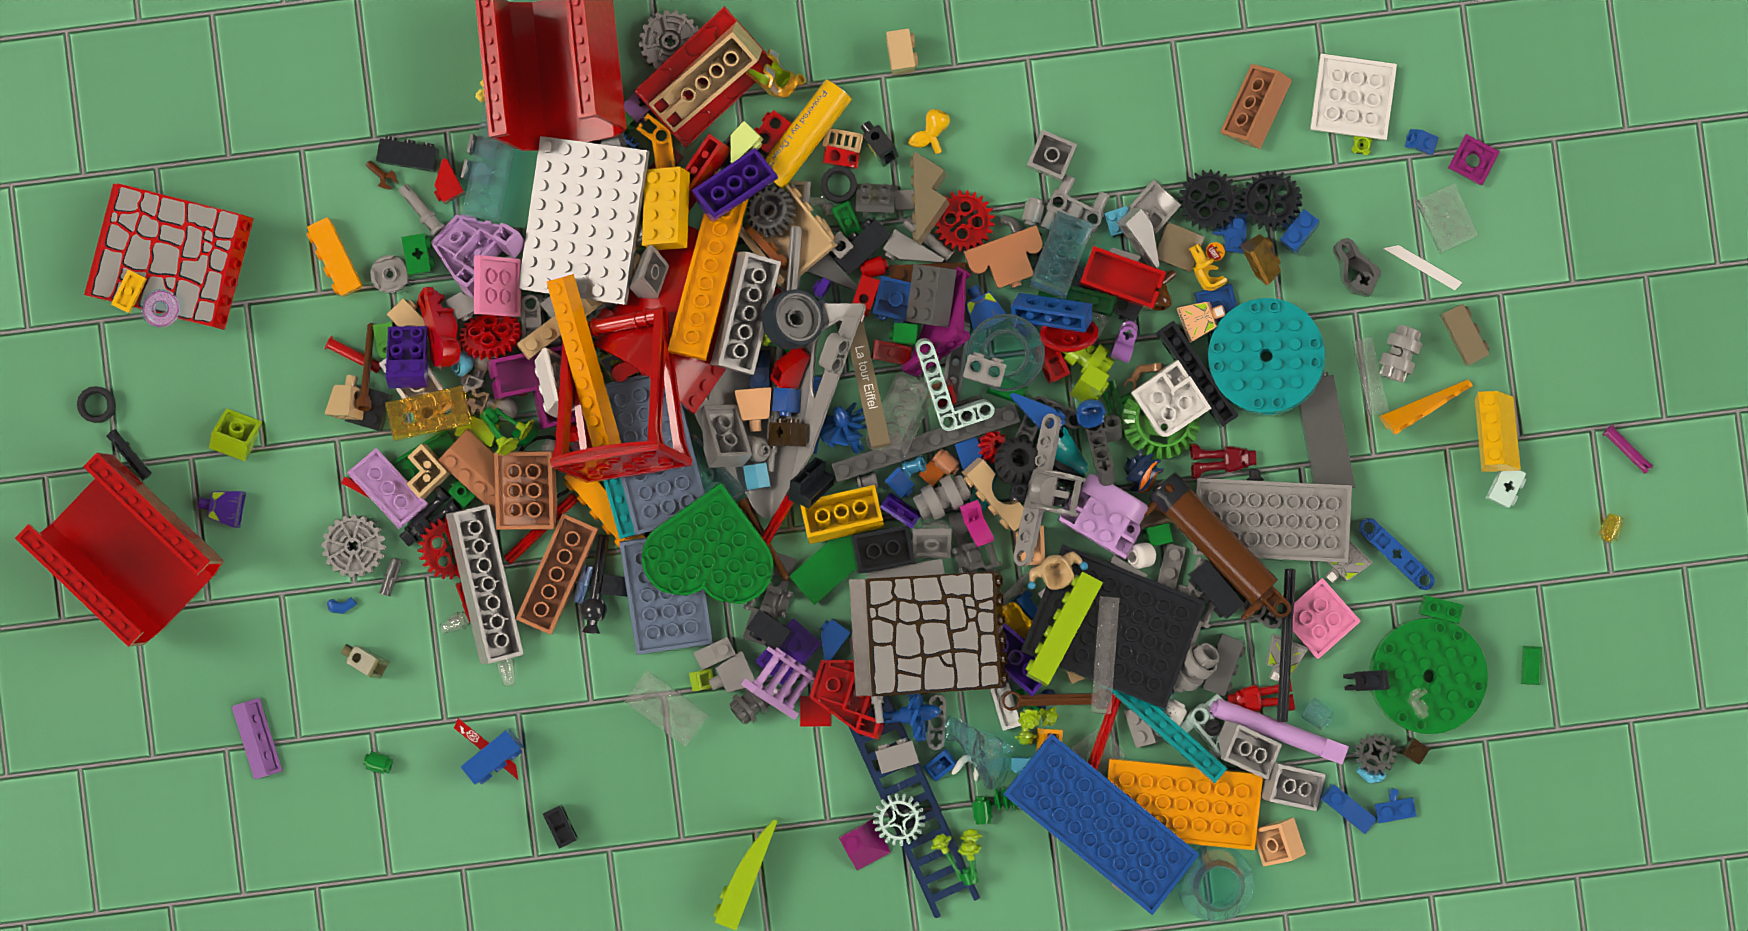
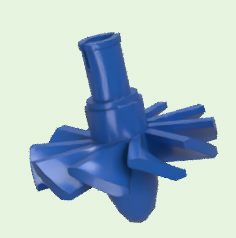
M856 402L852 403L846 410L842 406L835 407L833 416L826 415L819 433L822 441L830 447H834L835 444L847 446L849 443L855 454L860 453L858 447L863 451L864 446L859 439L863 435L859 434L858 431L859 429L867 428L866 424H861L865 421V416H860L863 412V407L853 414L852 412L857 405Z
M920 693L907 694L909 699L908 706L902 707L898 711L883 712L884 724L895 722L910 723V726H913V738L916 739V742L927 740L925 721L936 718L941 710L935 705L923 704L924 699Z

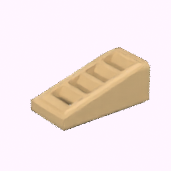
M830 128L824 136L822 146L826 147L829 145L860 153L864 134ZM834 133L833 143L831 144L829 143L830 135ZM838 134L842 135L840 145H836ZM846 136L849 137L848 146H844ZM853 138H857L855 148L851 147Z

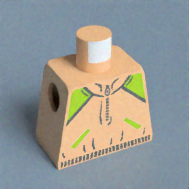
M1210 302L1177 308L1189 342H1194L1215 330L1218 325L1217 319L1226 315L1222 305L1212 308Z

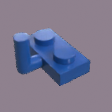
M1392 787L1388 789L1390 801L1374 804L1378 823L1417 817L1413 797L1397 800L1399 791Z

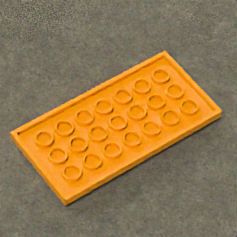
M1109 758L1107 779L1185 843L1255 850L1262 777L1251 772L1226 770L1217 782L1213 783L1195 766Z

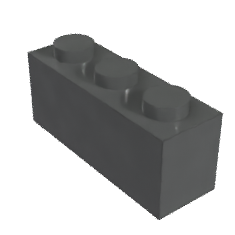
M1220 634L1215 648L1219 654L1217 670L1209 678L1204 679L1201 688L1225 696L1226 693L1229 694L1233 684L1230 680L1232 675H1236L1239 668L1237 664L1238 658H1242L1246 647L1243 646V641Z

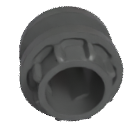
M743 688L745 694L741 697L735 694L732 697L733 701L729 703V708L742 724L754 723L757 721L755 714L759 711L765 714L768 712L767 707L770 704L747 688Z

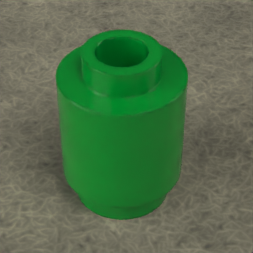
M533 423V427L525 439L519 440L521 435L519 429L514 430L511 434L514 436L513 439L517 438L519 440L518 447L521 445L525 447L537 436L540 430Z
M371 751L370 754L365 755L363 765H366V770L380 774H389L393 759L389 758L388 755Z
M986 796L975 797V800L972 801L973 819L976 820V824L984 825L991 823V818H993L991 799H987Z

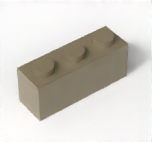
M1461 304L1439 315L1465 366L1489 355V346L1485 340L1482 341L1478 325L1476 323L1473 324L1470 318L1472 314L1468 306Z

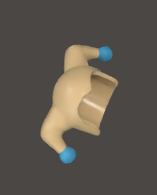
M1069 552L1064 556L1051 555L1041 565L1030 570L1028 588L1035 589V581L1039 577L1043 578L1049 589L1057 590L1064 588L1074 579L1071 565L1078 564L1082 570H1086L1088 564L1083 562L1075 552Z

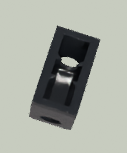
M867 121L861 126L865 133L863 137L866 144L883 167L899 157L896 147L879 125L874 127L870 121Z

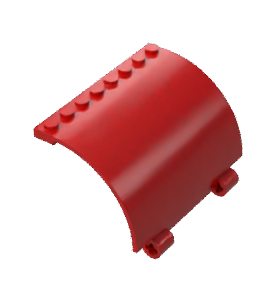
M688 225L687 248L657 250L669 264L658 299L638 298L629 288L627 305L617 304L612 312L602 308L596 319L632 313L634 310L643 311L645 308L665 307L668 314L670 335H672L699 230ZM734 252L706 361L673 354L680 403L693 414L696 413L726 371V369L710 364L737 252ZM775 286L773 297L782 292L777 286ZM653 325L651 327L642 326L641 329L632 328L599 335L594 342V347L620 358L651 378Z

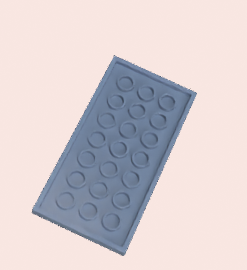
M637 375L626 378L622 382L615 381L605 384L621 443L647 441L651 378L646 375ZM664 389L662 435L665 445L673 449L666 392ZM681 403L685 442L693 460L692 466L644 475L621 477L635 535L651 532L658 525L705 493Z

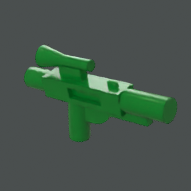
M1116 380L1109 381L1112 398H1109V391H1105L1102 395L1106 401L1108 412H1112L1111 408L1115 407L1116 415L1122 419L1123 407L1131 392L1120 396Z

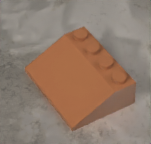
M554 450L511 451L506 456L498 455L497 452H494L496 530L554 529L557 527L556 469L552 468L550 463Z

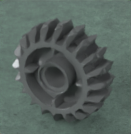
M766 186L765 192L760 190L759 195H753V201L748 200L751 206L746 207V210L749 211L745 215L749 219L747 223L752 226L751 228L757 230L759 234L762 231L764 237L769 238L771 235L773 238H776L777 232L783 235V229L788 231V224H794L791 218L797 217L793 213L797 208L793 205L795 203L794 199L790 198L791 195L788 192L785 193L784 189L780 188L778 190L776 186H773L771 189ZM774 208L773 214L768 216L769 210Z

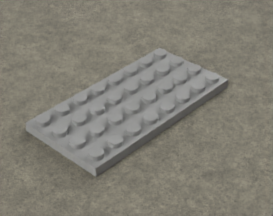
M1197 479L1196 495L1257 558L1348 563L1352 485ZM1194 545L1193 555H1204Z

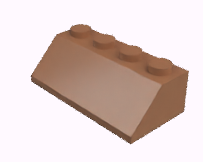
M1251 64L1220 133L1244 145L1261 149L1292 80L1280 71Z
M467 428L442 454L438 462L485 505L489 504L490 509L495 513L494 452Z

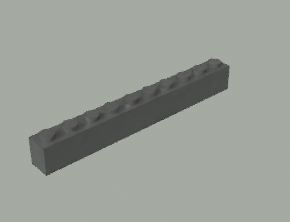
M1011 404L994 410L993 416L989 419L952 431H946L941 427L893 443L891 446L878 448L833 463L832 467L839 483L986 434L987 432L1020 422L1015 404Z

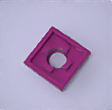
M1465 134L1448 169L1482 186L1500 151ZM1469 154H1476L1479 158L1478 166L1470 167L1466 164V157Z

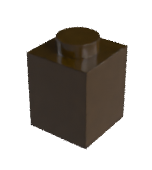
M1410 737L1400 753L1415 764L1420 765L1430 749L1415 738Z

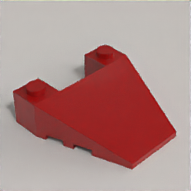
M821 660L809 697L858 734L880 740L885 724L876 723V718L868 716L872 704L871 696H856L854 660Z

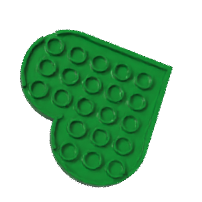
M722 482L654 528L646 538L642 549V566L648 580L656 588L667 594L685 596L704 589L707 594L720 602L741 604L749 602L762 594L769 585L773 573V558L768 545Z

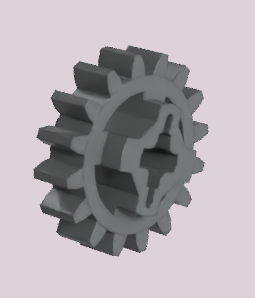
M1374 733L1373 738H1371L1367 734L1366 740L1361 738L1359 741L1361 745L1357 744L1355 747L1359 750L1354 753V756L1359 757L1356 760V764L1361 763L1360 769L1366 768L1367 774L1373 771L1374 776H1377L1378 771H1380L1383 775L1385 774V768L1390 771L1392 768L1390 764H1395L1396 762L1392 758L1397 756L1396 752H1392L1396 746H1390L1391 739L1385 741V735L1378 738L1377 733ZM1367 745L1368 752L1363 755V749ZM1373 751L1379 753L1378 758L1375 755L1372 756ZM1388 754V760L1384 764L1383 756Z

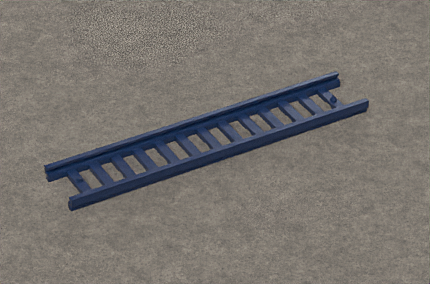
M883 696L885 704L882 705V711H896L890 696ZM875 709L869 711L868 716L875 718ZM901 722L885 725L881 734L882 736L897 729L901 739L908 738ZM849 727L881 800L884 799L888 803V795L921 782L925 792L914 796L911 803L914 804L916 801L921 803L928 799L932 810L921 814L925 815V819H920L919 822H926L936 817L941 826L917 837L916 840H911L910 844L904 839L902 846L934 918L941 917L935 903L936 901L967 887L973 900H978L980 896L975 885L966 886L963 881L931 894L927 884L955 872L952 865H949L924 877L920 866L946 854H943L941 850H935L915 859L911 850L933 840L937 835L951 836L952 838L948 845L949 853H953L956 865L961 873L963 872L962 869L966 868L920 763L913 764L916 775L884 789L880 778L900 769L883 774L881 770L876 771L872 763L873 760L877 759L876 753L874 751L868 754L864 743L873 740V738L864 735L860 736V734ZM897 742L891 743V744H889V745H890V746L895 745V744H897ZM904 804L896 805L900 812L910 808ZM889 807L886 811L891 819L893 812L891 807ZM896 816V819L894 820V822H895L896 824H897V822H898V824H900L899 821H898V819H897V816ZM915 818L906 821L905 826L907 830L914 826ZM893 826L897 835H903L898 827Z

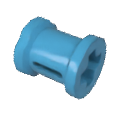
M919 455L916 459L908 462L906 460L902 461V469L907 477H911L916 472H925L926 464L923 457Z

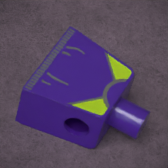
M212 491L210 499L200 498L198 508L208 510L207 518L240 528L246 492Z

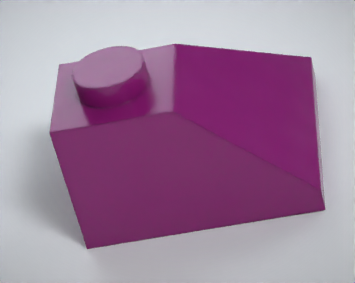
M873 818L839 836V840L856 870L891 853L884 838L879 837L881 832L875 831L877 825L873 824Z

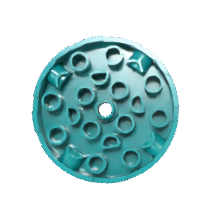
M1259 298L1236 306L1218 323L1209 344V367L1217 387L1229 402L1252 414L1277 415L1293 410L1314 393L1322 379L1325 368V347L1315 322L1301 308L1281 299ZM1266 352L1272 354V359L1268 362L1262 360V356Z

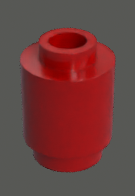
M880 255L865 260L860 265L862 275L874 278L886 274L885 270L888 269L886 259H882Z

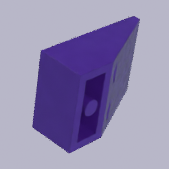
M427 326L388 327L385 378L389 389L427 388Z

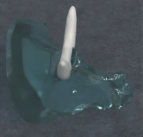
M949 716L945 726L947 731L946 741H956L964 751V756L956 763L952 775L959 772L966 762L973 763L975 766L974 780L978 781L980 776L986 789L996 790L1007 776L1009 770L1008 753H1012L1013 745L1006 743L990 732L977 730L974 727H970L968 723H963L960 719Z

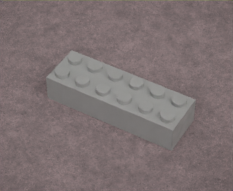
M738 252L710 365L745 375H754L764 335L762 313L766 304L773 298L781 265L780 261L749 252Z

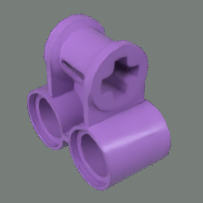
M1125 321L1121 325L1112 346L1111 358L1129 363L1138 331L1135 322Z

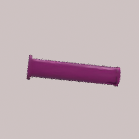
M1613 424L1602 433L1643 474L1653 467L1614 428Z

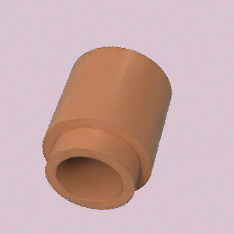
M942 448L932 459L935 462L934 465L947 476L950 473L954 475L960 468L958 465L960 461Z

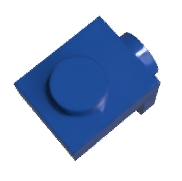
M1410 129L1406 137L1405 147L1416 149L1427 155H1433L1439 137L1424 130Z

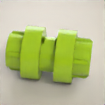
M1099 344L1097 348L1091 345L1078 352H1063L1066 354L1064 357L1065 362L1071 366L1075 362L1083 366L1080 371L1081 373L1085 371L1089 364L1107 373L1115 362L1107 356L1109 349L1102 344Z

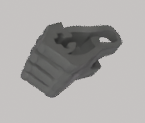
M1349 238L1341 239L1334 245L1333 254L1339 263L1342 283L1352 294L1365 297L1371 296L1381 274L1379 267L1360 253L1353 240ZM1342 246L1347 249V253H1344ZM1348 267L1360 272L1352 281L1348 279ZM1364 280L1365 283H1364V284H1360L1359 281Z

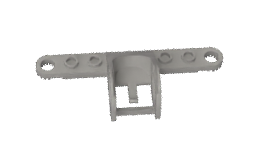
M1047 414L1042 420L1037 443L1038 452H1036L1037 456L1035 458V464L1038 467L1034 469L1030 476L1031 479L1028 485L1015 546L1014 562L1023 567L1030 565L1033 561L1032 558L1034 559L1033 553L1037 545L1043 512L1078 517L1079 513H1076L1079 493L1082 482L1086 481V478L1052 471L1059 441L1060 426H1062L1061 418L1055 414ZM1054 419V426L1049 428L1050 421ZM1059 478L1075 481L1069 510L1053 507L1055 497L1069 499L1070 492L1056 490ZM1025 552L1026 558L1024 561H1022L1020 555H1022L1021 553Z

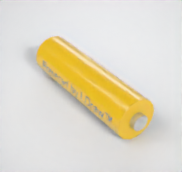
M826 79L765 158L766 162L778 176V179L768 186L772 188L775 185L778 188L784 189L850 104L852 98L839 86Z

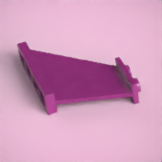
M959 267L954 269L957 271L949 327L924 324L918 340L926 338L932 342L938 361L971 339L970 333L964 330L966 279L971 276V273ZM922 344L920 346V351L923 353L928 352L930 349L929 344ZM916 347L911 359L902 365L903 372L914 377H918L923 373ZM927 363L926 370L935 365V363Z

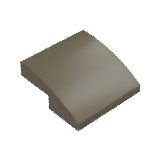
M1167 222L1156 247L1158 260L1191 273L1195 259L1189 248L1198 243L1201 246L1204 236Z

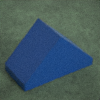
M944 748L923 768L936 782L955 767L957 760Z

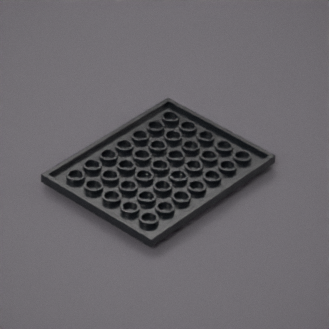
M1063 544L1059 555L1064 556L1069 552H1075L1083 562L1088 564L1086 570H1082L1078 564H1072L1074 577L1075 575L1080 576L1084 572L1103 582L1058 667L1165 710L1206 602ZM1071 583L1057 590L1049 589L1046 586L1020 652L1036 658L1037 653H1035V650L1040 642L1044 643L1046 639L1044 633L1048 626H1053L1055 619H1053L1054 614L1058 608L1062 609L1065 604L1062 602V599L1066 592H1071L1074 587Z

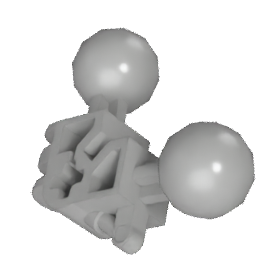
M480 357L474 359L475 369L473 374H466L460 377L462 383L460 398L465 403L463 412L465 413L469 409L472 416H475L477 413L481 415L486 408L491 406L494 410L498 407L504 414L514 419L517 415L518 407L513 399L503 398L495 400L492 398L493 394L480 392V389L484 388L487 382L483 380L485 372L489 371L487 362L490 360L485 357L481 361ZM472 392V395L477 398L469 399L467 393ZM499 415L501 421L507 422L506 419Z

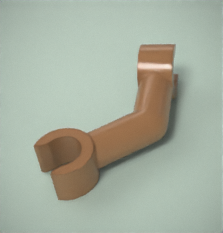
M1162 363L1138 365L1130 379L1124 382V386H1126L1127 382L1131 381L1134 383L1131 391L1135 390L1136 382L1143 372H1158L1162 370Z

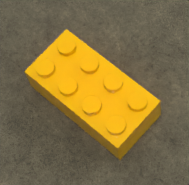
M682 167L647 169L644 186L642 245L646 248L649 245H653L656 250L687 248L690 173Z
M875 485L823 496L809 509L800 505L809 544L884 527Z

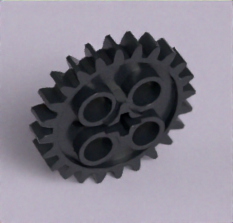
M1210 169L1207 175L1204 170H1202V176L1194 173V180L1188 177L1189 184L1183 183L1185 190L1179 191L1183 196L1178 197V201L1183 202L1179 209H1185L1181 212V216L1187 215L1185 222L1187 223L1192 220L1191 227L1198 224L1199 231L1204 226L1207 232L1210 227H1213L1214 231H1216L1218 225L1223 229L1224 222L1230 225L1229 217L1236 218L1233 211L1239 212V208L1235 205L1240 204V200L1235 199L1240 196V192H1234L1237 189V185L1231 186L1233 179L1226 181L1227 174L1220 177V171L1213 175L1212 169ZM1216 184L1219 189L1216 192H1211L1208 187ZM1222 192L1225 193L1223 196H1218ZM1194 193H1199L1202 197L1196 201L1191 196ZM1207 197H1209V199H1212V204L1206 202ZM1225 201L1228 205L1221 209L1218 208L1217 203ZM1207 209L1210 211V215L1202 217L1200 212Z
M1274 170L1272 175L1268 171H1266V176L1258 173V179L1252 176L1253 183L1246 182L1247 188H1242L1244 195H1240V200L1243 201L1240 203V207L1243 208L1242 214L1246 215V221L1251 220L1252 226L1258 223L1259 230L1265 226L1266 231L1270 227H1273V230L1276 231L1278 225L1284 229L1283 223L1291 225L1290 218L1295 220V213H1300V208L1298 207L1302 206V201H1300L1302 194L1299 193L1300 187H1296V181L1291 182L1290 175L1284 178V172L1277 176L1276 170ZM1274 185V200H1272L1271 203V215L1267 216L1269 211L1268 202H1270L1271 200V187ZM1260 189H1267L1265 193H1259L1258 191ZM1279 191H1286L1284 195L1277 194ZM1259 206L1265 207L1262 211H1256V208ZM1278 208L1284 209V211L1281 213L1275 212V210Z

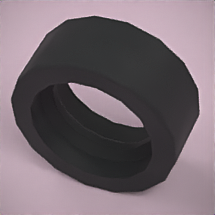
M835 166L829 168L823 174L821 190L829 201L843 203L847 200L849 201L854 196L857 190V180L850 169L843 166ZM834 174H843L850 181L849 191L842 196L833 195L828 189V180Z
M97 386L88 387L78 396L77 410L86 421L93 423L105 422L115 412V398L105 388ZM92 394H102L107 400V410L100 416H93L86 410V400Z

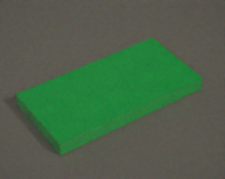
M446 428L421 444L428 445L440 458L455 440ZM418 446L390 462L408 482L420 472L408 458Z
M853 535L831 539L789 576L813 605L818 603L856 569L850 536Z

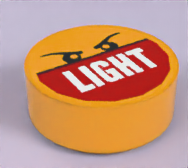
M1213 242L1206 247L1205 255L1207 258H1213L1214 262H1217L1224 257L1225 249L1222 244Z

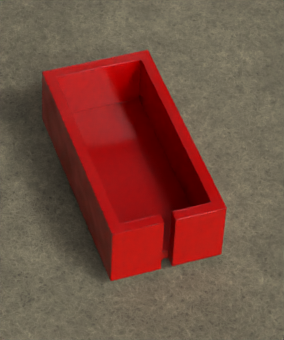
M1093 246L1079 284L1152 310L1159 294L1155 289L1159 290L1161 288L1166 272Z

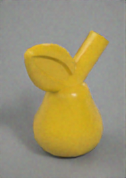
M930 109L926 114L925 131L913 134L908 140V144L915 148H921L931 143L935 154L942 152L937 137L949 126V115L938 109Z

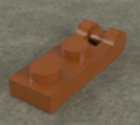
M750 226L746 232L771 259L781 262V269L787 270L788 259L777 253L778 247L772 241L768 243L762 231L759 234L757 230Z

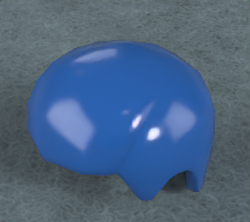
M1088 399L1081 402L1077 407V421L1082 427L1092 428L1104 422L1106 411L1103 403L1099 400Z

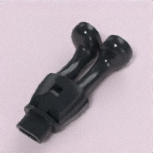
M438 485L435 488L436 498L413 517L407 526L404 527L405 531L399 535L407 546L410 547L414 542L418 543L423 538L420 534H427L424 528L431 529V522L438 525L437 519L442 521L447 513L462 510L456 500L451 499L444 509L430 520L428 519L443 503L451 498V495L442 486Z

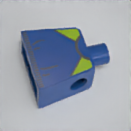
M978 285L968 289L972 300L966 302L965 305L974 333L1008 317L990 291L982 295Z

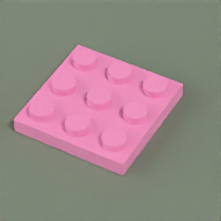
M483 255L474 256V314L521 317V289H519L521 259Z
M1323 578L1294 602L1293 633L1316 659H1319L1361 622Z

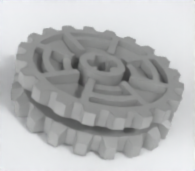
M664 10V14L656 13L654 19L651 17L648 19V25H643L644 33L639 35L640 40H642L639 43V47L643 49L641 53L643 58H647V64L649 66L654 65V70L699 30L698 26L694 27L695 23L692 18L690 20L687 19L686 14L679 15L676 10L673 13ZM669 38H673L675 42L671 47L666 42V40L669 41Z
M352 515L351 518L343 516L342 521L336 519L334 526H328L329 532L328 534L324 533L323 538L326 540L321 544V547L325 548L322 554L328 558L326 561L327 565H333L332 570L334 572L340 571L342 576L349 574V577H356L358 574L359 577L365 576V572L372 573L374 566L379 567V560L384 559L385 556L382 551L386 550V545H383V541L386 539L385 536L380 535L382 530L380 527H375L376 523L374 521L368 522L367 517L362 516L359 519L358 515ZM351 542H352V543H355V542L358 543V545H356V546H358V549H357V550H354V549H353V550L351 551V549H350V548L352 547V546H350V543H351Z

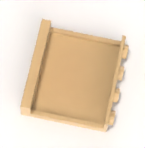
M787 184L785 186L788 189L786 192L795 201L793 205L796 206L797 210L793 211V213L797 217L791 218L794 224H788L789 230L783 229V235L777 232L776 238L770 235L765 240L768 243L772 241L779 249L777 253L788 259L790 229L792 226L802 228L799 278L834 249L837 244L834 242L836 237L829 229L826 231L823 228L825 223L818 215L814 216L811 213L813 208L807 201L802 202L800 199L802 194L796 187L792 189ZM774 208L769 210L768 216L773 214ZM741 225L739 235L752 252L756 255L770 258L746 232L750 225ZM780 268L777 283L785 290L787 270Z

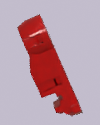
M425 287L418 295L417 306L420 307L424 324L427 326L431 362L435 367L456 365L460 359L461 349L456 339L458 326L456 318L453 317V308H443L441 302L445 298L444 294L438 293L433 287Z

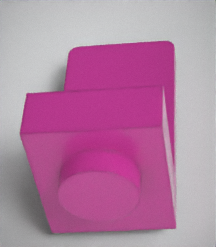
M978 500L960 506L963 522L976 546L979 547L994 541V536L983 518Z

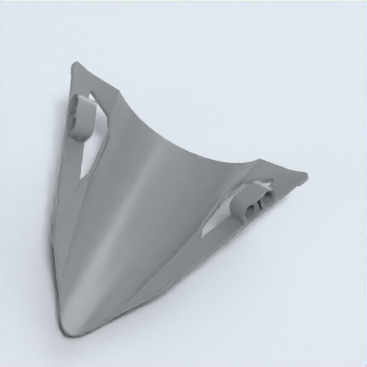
M818 301L824 314L821 333L839 321H842L838 333H832L828 336L821 353L819 364L825 368L817 394L813 388L820 335L813 342L803 347L811 356L798 389H796L801 390L799 413H791V417L780 416V419H800L799 423H807L806 447L778 446L777 453H775L774 472H768L770 487L748 491L743 466L724 467L746 494L756 512L763 518L767 519L775 514L784 497L789 492L790 480L805 467L814 452V447L860 319L865 312L866 306L864 304L825 303ZM762 345L760 350H771L772 373L773 356L776 355V346ZM726 369L709 393L708 399L704 400L695 413L702 431V407L708 405H736L734 391L752 389L750 387V375ZM768 419L761 420L762 431L750 432L749 421L743 422L747 438L757 436L767 439ZM766 459L765 461H763V462H755V461H750V460H748V461L744 464V466L753 465V464H759V463H766V464H767V459Z

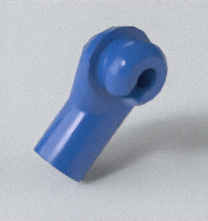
M352 597L344 603L337 602L335 599H330L327 602L328 610L338 614H345L357 605Z

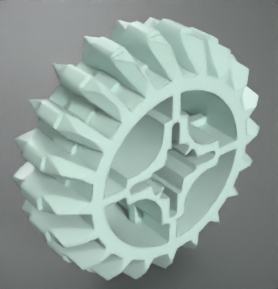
M895 793V800H892V797L888 795L889 802L886 803L882 799L881 803L884 807L882 808L877 805L876 808L881 812H874L873 814L875 817H879V820H873V824H880V826L875 828V831H883L879 837L882 838L886 835V843L892 838V845H896V840H900V846H903L904 839L910 844V836L916 840L917 836L914 833H922L918 826H925V823L919 822L920 819H925V815L918 814L923 811V808H915L919 805V802L916 801L912 804V796L906 801V794H903L902 799H899L898 793ZM896 804H904L910 807L912 811L901 813ZM891 807L893 817L883 823V815ZM895 810L897 814L900 815V817H905L902 820L903 828L901 827V824H898V822L896 824L894 822V820L896 819ZM915 816V824L908 832L905 823L908 819ZM896 826L903 835H894L886 828Z

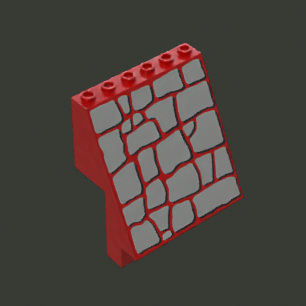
M119 183L113 184L84 295L112 302L127 270H130L147 278L134 308L143 310L145 301L151 294L157 291H165L172 294L178 301L179 312L175 319L225 330L254 218ZM160 301L154 305L155 313L161 315L168 313L169 308L165 302Z

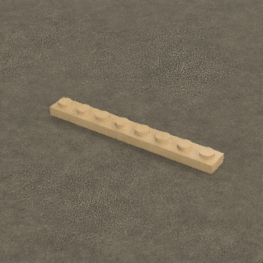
M637 254L633 260L631 280L633 279L634 273L636 271V265L640 259L639 254ZM581 298L586 317L606 303ZM556 315L517 343V346L528 360L561 336Z

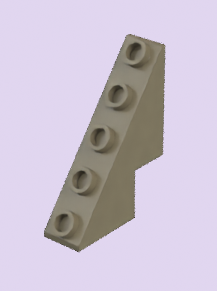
M914 152L913 157H910L911 169H914V175L911 176V186L914 187L915 193L911 195L912 205H915V212H912L913 224L916 223V230H913V240L921 246L949 206L947 198L936 192L947 175L942 168Z

